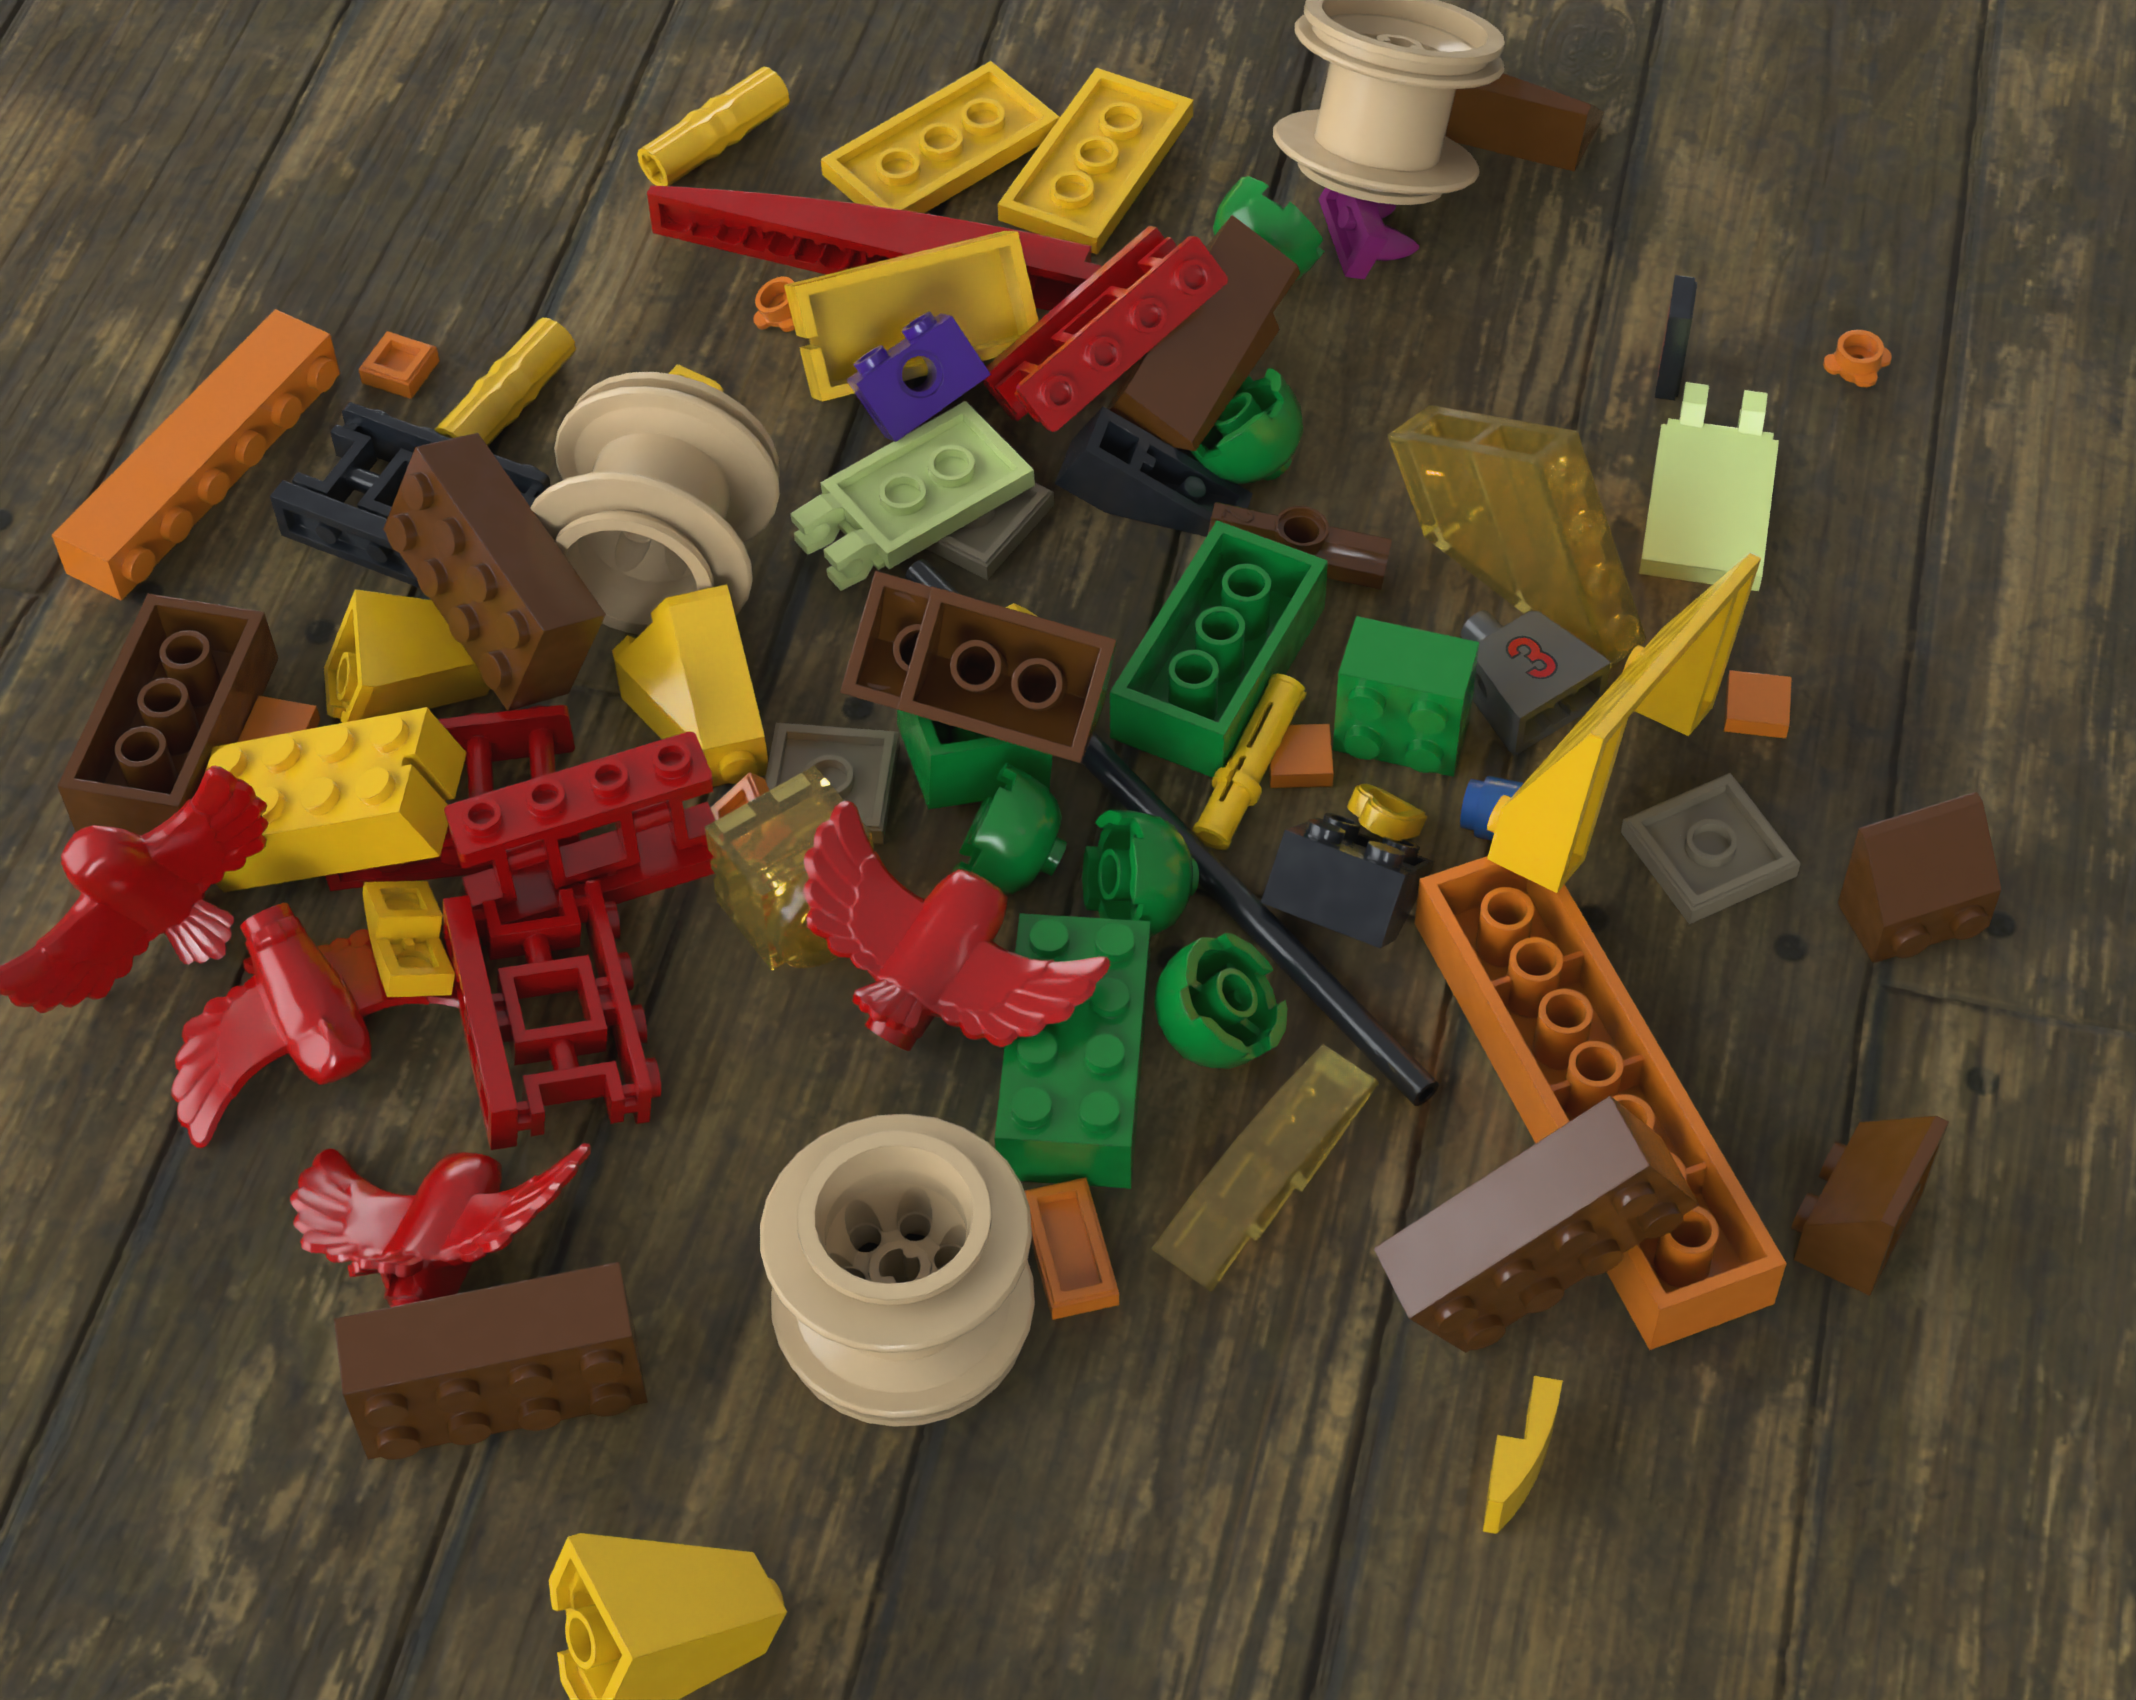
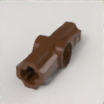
M1218 502L1214 504L1208 534L1215 522L1220 521L1327 560L1328 579L1382 589L1392 539L1329 526L1323 514L1308 506L1288 507L1280 512L1279 515Z

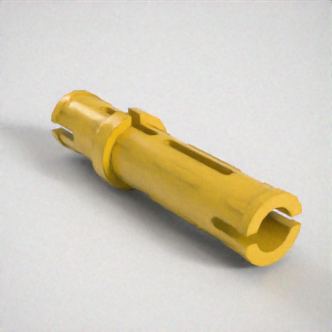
M1279 673L1270 676L1268 685L1226 767H1221L1216 771L1212 779V786L1214 788L1212 795L1198 822L1192 828V831L1195 832L1194 834L1205 845L1218 850H1227L1247 807L1254 806L1258 802L1262 794V788L1259 784L1276 750L1280 746L1282 738L1300 703L1307 694L1304 691L1305 687L1296 679Z

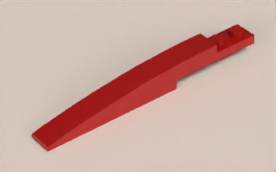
M651 185L647 191L652 232L654 234L825 275L1001 231H1017L1035 307L1051 311L1102 267L1101 265L1092 264L1091 246L955 218L856 203L745 191Z

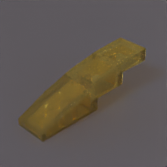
M1322 1044L1237 1137L1195 1189L1151 1249L1212 1292L1250 1238L1256 1242L1259 1240L1293 1190L1297 1189L1300 1192L1304 1190L1379 1082Z

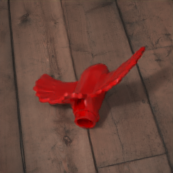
M215 765L205 772L192 799H188L172 817L143 835L121 828L98 825L84 827L75 832L62 852L61 865L69 882L76 890L81 892V895L66 915L48 933L36 941L35 946L0 966V994L8 996L11 1003L15 1006L24 1008L33 1006L39 1013L49 1012L60 1004L64 1007L72 1008L85 998L92 1000L104 998L111 990L115 979L122 978L131 971L134 956L146 952L149 942L160 934L167 936L183 964L189 965L194 961L201 964L209 958L215 960L223 958L227 953L226 942L232 936L231 926L234 923V916L229 911L204 900L205 892L211 884L221 882L225 872L241 869L246 863V857L255 855L266 847L267 839L262 835L269 825L267 819L262 817L267 809L266 802L256 796L254 789L247 782L236 778L231 772Z
M842 801L835 806L830 819L817 827L814 835V846L805 853L804 866L809 879L804 885L803 893L811 908L806 916L807 928L815 935L827 940L828 948L833 955L850 958L856 968L867 970L876 981L856 989L852 1001L854 1004L859 1005V1009L862 1012L868 1013L869 1018L865 1026L869 1030L903 1050L911 1051L917 1039L922 1037L935 1017L942 1018L946 1024L952 1027H960L967 1038L973 1040L986 1038L992 1045L998 1047L1012 1044L1018 1036L1029 1037L1037 1035L1044 1029L1046 1024L1060 1023L1070 1018L1075 1006L1084 1003L1093 995L1096 983L1102 979L1110 967V960L1104 956L1074 961L1031 959L1010 952L993 942L1006 916L1008 896L999 887L974 872L957 869L941 880L925 899L914 894L894 878L882 863L877 852L874 851L868 840L859 811L853 802Z
M288 903L269 907L248 918L240 925L247 940L245 942L251 956L243 960L244 968L247 973L253 974V976L243 986L232 987L226 996L209 1000L204 1007L203 1013L192 1017L183 1026L182 1038L184 1044L175 1057V1066L179 1072L171 1087V1095L178 1103V1121L181 1126L188 1129L190 1141L195 1147H206L231 1100L237 1096L246 1082L267 1064L289 1054L298 1068L309 1079L319 1085L333 1083L346 1078L362 1069L372 1059L371 1039L363 1017L384 1008L403 1004H439L459 1008L454 985L452 995L387 997L376 966L367 929L355 931L348 939L336 938L329 945L316 946L300 919L294 916Z
M588 1143L581 1144L545 1172L531 1177L517 1187L499 1192L502 1180V1165L497 1160L478 1153L460 1152L444 1156L424 1178L416 1195L395 1194L380 1189L368 1179L361 1177L348 1163L342 1153L336 1149L329 1148L317 1154L312 1166L304 1169L299 1175V1188L290 1195V1202L298 1212L294 1217L293 1224L304 1234L300 1240L303 1250L311 1253L325 1254L326 1258L333 1263L352 1261L348 1265L349 1277L380 1273L385 1287L384 1298L388 1301L390 1307L454 1295L458 1293L473 1262L485 1257L488 1253L497 1252L507 1247L512 1242L515 1234L528 1226L538 1213L547 1208L559 1196L562 1188L579 1171V1166L590 1155L591 1147Z

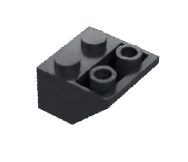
M1325 813L1323 819H1309L1305 823L1284 831L1261 903L1375 947L1382 948L1396 940L1417 900L1419 880L1430 875L1435 861L1419 856L1420 846L1406 839L1394 841L1387 837L1379 841L1359 833L1360 823L1341 815Z

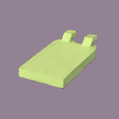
M1686 382L1679 420L1668 418L1667 425L1661 424L1639 574L1713 585L1751 553L1761 558L1751 589L1759 591L1763 575L1779 440H1773L1774 433L1762 431L1768 393L1744 390L1738 426L1735 428L1704 423L1709 385Z
M964 401L909 432L897 442H891L820 482L822 494L790 513L791 521L799 529L794 532V539L807 555L831 544L823 549L824 557L832 565L827 568V576L842 591L866 579L873 565L878 570L885 566L891 569L938 542L940 539L1035 486L1034 470ZM841 529L845 536L834 542Z

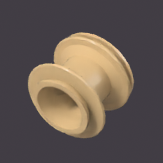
M1306 0L1304 15L1295 22V34L1306 48L1329 61L1330 64L1320 109L1292 113L1280 119L1273 127V138L1278 147L1287 156L1298 162V167L1302 173L1319 185L1350 197L1377 203L1394 205L1424 204L1435 201L1443 193L1462 190L1473 184L1479 176L1478 163L1471 153L1445 135L1456 89L1488 85L1499 79L1503 74L1504 62L1500 55L1503 52L1505 41L1501 32L1487 20L1476 14L1439 0Z
M632 372L609 377L593 385L578 399L574 408L566 414L557 431L554 450L557 468L563 480L548 487L531 505V510L539 518L606 613L602 624L624 632L640 635L653 622L651 612L666 597L726 584L728 585L736 616L748 600L753 582L752 564L744 542L751 540L765 529L775 514L780 495L779 457L771 437L761 422L736 400L703 382L680 375L659 372Z
M892 1114L876 1115L852 1121L819 1136L799 1151L782 1170L766 1199L760 1223V1252L767 1278L772 1285V1323L779 1347L791 1368L818 1399L838 1412L866 1423L893 1427L925 1425L951 1418L976 1405L995 1390L1010 1372L1030 1331L1035 1300L1033 1275L1027 1260L1032 1239L1030 1207L1022 1183L1008 1161L987 1141L964 1127L935 1117ZM907 1234L925 1236L924 1239L919 1241H910L904 1237ZM869 1242L878 1245L876 1249L870 1252L858 1251L859 1248Z

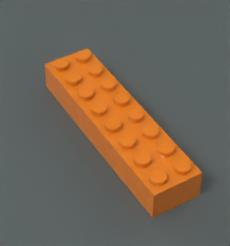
M1488 856L1420 878L1414 924L1535 1143H1538L1611 1096L1661 1136L1699 1203V1206L1683 1215V1221L1676 1229L1664 1236L1643 1240L1624 1252L1622 1261L1607 1272L1649 1350L1773 1305L1787 1263L1565 884L1558 893H1555L1488 860Z

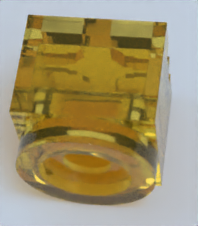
M815 765L705 826L708 850L715 857L710 863L711 869L717 875L713 880L717 903L771 970L784 963L796 968H812L838 958V956L830 952L826 939L815 935L807 928L806 916L811 908L803 893L804 885L809 879L804 866V856L814 846V835L817 827L821 823L828 821L835 806L844 801ZM863 823L868 840L873 847L872 833Z

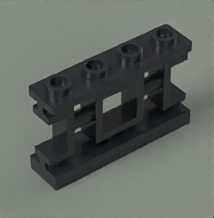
M348 402L342 410L345 425L342 427L336 424L330 432L336 456L341 457V459L324 481L298 472L292 479V483L282 480L270 495L281 536L420 588L417 578L399 552L391 547L383 529L415 447L450 438L440 435L431 428H420L393 418L382 410L369 409ZM494 455L530 507L534 500L551 486L549 476L529 464H519ZM377 458L390 462L381 474L370 471L377 462ZM354 490L365 494L358 502V508L344 503Z

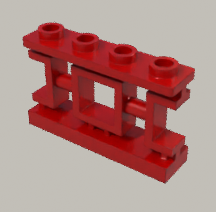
M1148 226L989 363L986 368L991 375L982 382L1012 420L1019 421L1029 413L1035 422H1041L1047 430L1056 432L1228 282V277L1200 238L1189 236L1177 246L1171 237L1164 238L1157 227Z
M692 731L685 732L447 805L444 808V812L462 869L487 861H492L493 865L491 869L462 877L465 894L469 895L472 910L482 909V901L495 899L501 925L558 917L559 890L572 888L574 895L585 894V881L599 879L604 901L614 900L616 904L728 870L726 854L719 840L721 838L720 831L717 829L718 825L709 803L704 802L685 809L683 808L682 801L713 792L712 773L696 734ZM615 822L616 830L562 847L558 845L559 839ZM481 937L482 944L485 946V937Z
M599 879L585 881V894L574 895L572 888L559 890L558 917L503 925L500 923L495 899L482 901V909L472 910L469 895L443 899V940L447 956L455 972L453 985L491 1151L516 1147L518 1131L529 1130L531 1137L544 1135V1106L604 1097L611 1124L624 1122V1114L633 1113L635 1123L641 1124L650 1122L651 1099L661 1096V1079L655 1057L645 1058L641 1045L642 1043H647V1025L644 1010L641 1004L631 1005L628 991L634 988L630 956L628 952L618 953L614 940L620 938V921L617 906L614 900L604 901ZM583 922L586 925L599 978L594 977L589 955L553 960L551 951L580 947L581 923ZM481 937H485L490 960L525 955L527 964L498 968L497 993L492 994L479 941ZM578 990L585 1021L530 1030L525 1029L518 999ZM607 1026L612 1028L626 1085L621 1084L616 1061L579 1067L577 1056L606 1051ZM503 1042H509L514 1066L551 1061L553 1071L522 1076L523 1101L516 1102Z

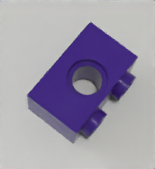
M930 311L924 313L902 329V333L906 338L888 351H886L883 345H880L854 363L858 372L846 381L885 438L897 442L991 375L953 316L940 313L934 317ZM920 356L925 360L928 367L927 378L919 387L910 389L903 381L902 370L909 359Z

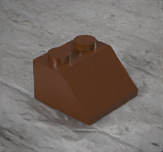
M1974 792L1858 829L1838 905L1872 963L1895 956L1898 958H1909L1919 954L1930 945L1952 938L1958 940L1969 939L1989 927L2002 889L1985 808L1979 794Z
M1938 1116L1859 1122L1847 1146L1835 1141L1819 1175L1820 1179L1827 1181L1826 1186L1820 1197L1810 1192L1807 1193L1793 1221L1791 1229L1801 1234L1794 1260L1870 1296L1925 1191L1949 1121Z

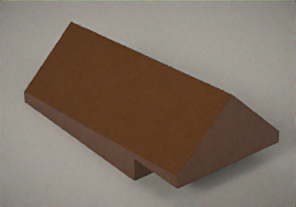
M1503 73L1499 79L1488 85L1456 89L1445 136L1456 143L1575 172L1605 112L1592 104Z
M1233 215L1229 217L1206 246L1227 275V284L1132 366L1107 407L1108 410L1174 448L1197 450L1280 329L1273 312L1300 275V270L1295 262Z
M875 571L840 693L1082 763L1105 704L1117 640L937 587H930Z

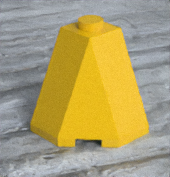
M728 585L666 597L651 612L653 622L637 638L627 635L612 650L621 698L661 739L689 731L694 732L711 770L713 787L729 783L737 784L749 772L758 776L766 775L768 757L765 735Z
M354 590L324 666L327 715L333 718H341L340 722L344 723L425 707L431 709L488 694L490 688L484 683L480 670L463 645L454 639L448 623L432 600Z
M579 1533L567 1537L549 1578L552 1609L556 1611L566 1610L565 1634L569 1649L557 1652L560 1680L570 1700H679L766 1654L787 1613L779 1586L773 1579L767 1577L754 1552Z

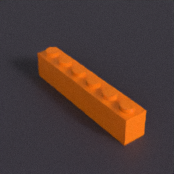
M275 309L52 534L66 574L120 601L138 583L146 580L160 560L176 544L182 542L188 536L191 528L213 505L220 503L224 499L228 490L239 478L262 459L265 451L287 429L292 428L297 423L300 415L322 392H326L331 388L336 378L340 375L331 335Z

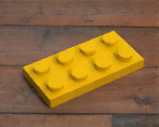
M989 61L821 158L822 175L856 204L926 213L1041 145L1060 117L992 61Z
M1095 68L999 201L998 220L1039 235L1091 246V253L1098 254L1193 117V99Z

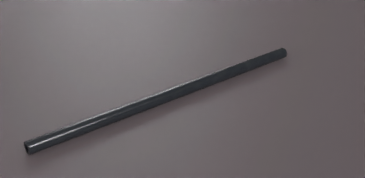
M925 559L912 564L906 572V580L960 594ZM1094 731L1082 760L1083 765L1128 811L1158 816L1174 825L1188 845L1191 857L1195 859L1198 865V883L1414 1106H1420L1427 1102L1437 1091L1439 1083Z

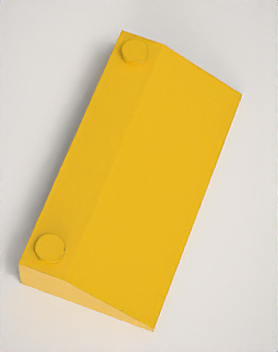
M1749 553L1668 622L1645 648L1637 645L1626 661L1622 674L1512 797L1503 795L1498 800L1487 824V830L1494 833L1487 857L1488 860L1555 893L1559 892L1585 861L1628 717L1635 711L1689 736L1713 708L1761 561L1760 557Z

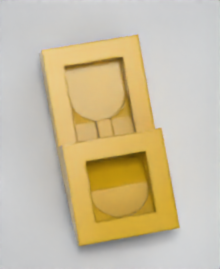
M428 881L364 882L362 894L367 927L376 966L387 997L452 995L455 972L439 938L443 915Z
M1534 1376L1527 1409L1524 1439L1497 1435L1491 1465L1483 1532L1498 1534L1515 1515L1533 1487L1544 1463L1552 1437L1563 1380Z

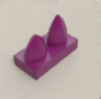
M1326 187L1324 188L1318 200L1345 277L1365 279L1375 261L1401 259L1419 250V245L1414 240L1382 222L1383 218L1395 210L1396 205L1362 200L1335 192Z

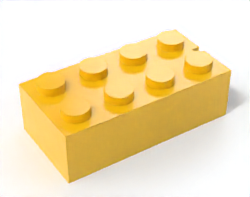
M1001 231L784 285L796 336L809 338L810 345L799 348L811 397L822 402L854 394L855 392L846 381L858 372L854 363L880 345H883L886 351L906 338L902 333V329L929 311L934 317L940 313L953 316L982 361L998 357L1038 322L1017 231ZM920 356L909 359L902 370L903 381L928 374L927 364Z
M427 707L213 747L205 772L211 766H220L231 772L236 778L244 780L251 785L256 796L267 804V809L262 817L267 819L269 823L267 829L262 833L267 839L266 847L259 853L246 857V863L241 869L225 872L222 881L216 883V885L223 892H230L440 857L448 827L444 808L448 804L445 801L455 799L467 754L466 751Z

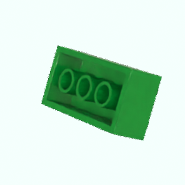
M1216 521L1110 691V738L1213 778L1219 768L1226 767L1268 685L1270 676L1277 673H1287L1325 608L1328 561Z
M1019 914L1015 954L1031 959L1074 961L1100 956L1107 957L1110 960L1108 972L1096 983L1093 995L1084 1003L1075 1006L1070 1018L1060 1023L1046 1024L1044 1029L1037 1035L1029 1037L1018 1036L1012 1044L1006 1045L1004 1048L994 1137L995 1149L1008 1161L1022 1182L1057 1184L1086 1177L1089 1186L1131 1189L1150 973L1151 921Z

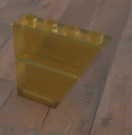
M1429 405L1388 434L1420 527L1427 540L1523 614L1529 611L1541 612L1611 662L1610 669L1629 655L1637 645H1642L1647 641L1578 431Z

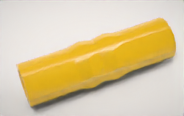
M761 67L724 93L710 98L701 108L689 112L678 124L640 148L637 156L642 171L656 186L672 185L707 160L718 157L728 146L738 143L748 132L787 107L790 99L786 85L775 71L769 67Z
M550 318L539 319L502 358L494 362L485 376L476 381L466 397L434 430L450 439L479 433L488 446L506 426L519 417L523 408L536 399L546 383L574 355L576 347L571 334L565 327Z

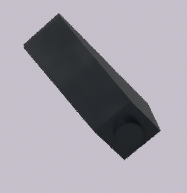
M1103 406L1072 439L1055 481L1057 486L1105 513L1204 537L1208 535L1211 516L1216 502L1248 509L1253 493L1238 484L1219 478L1200 462Z

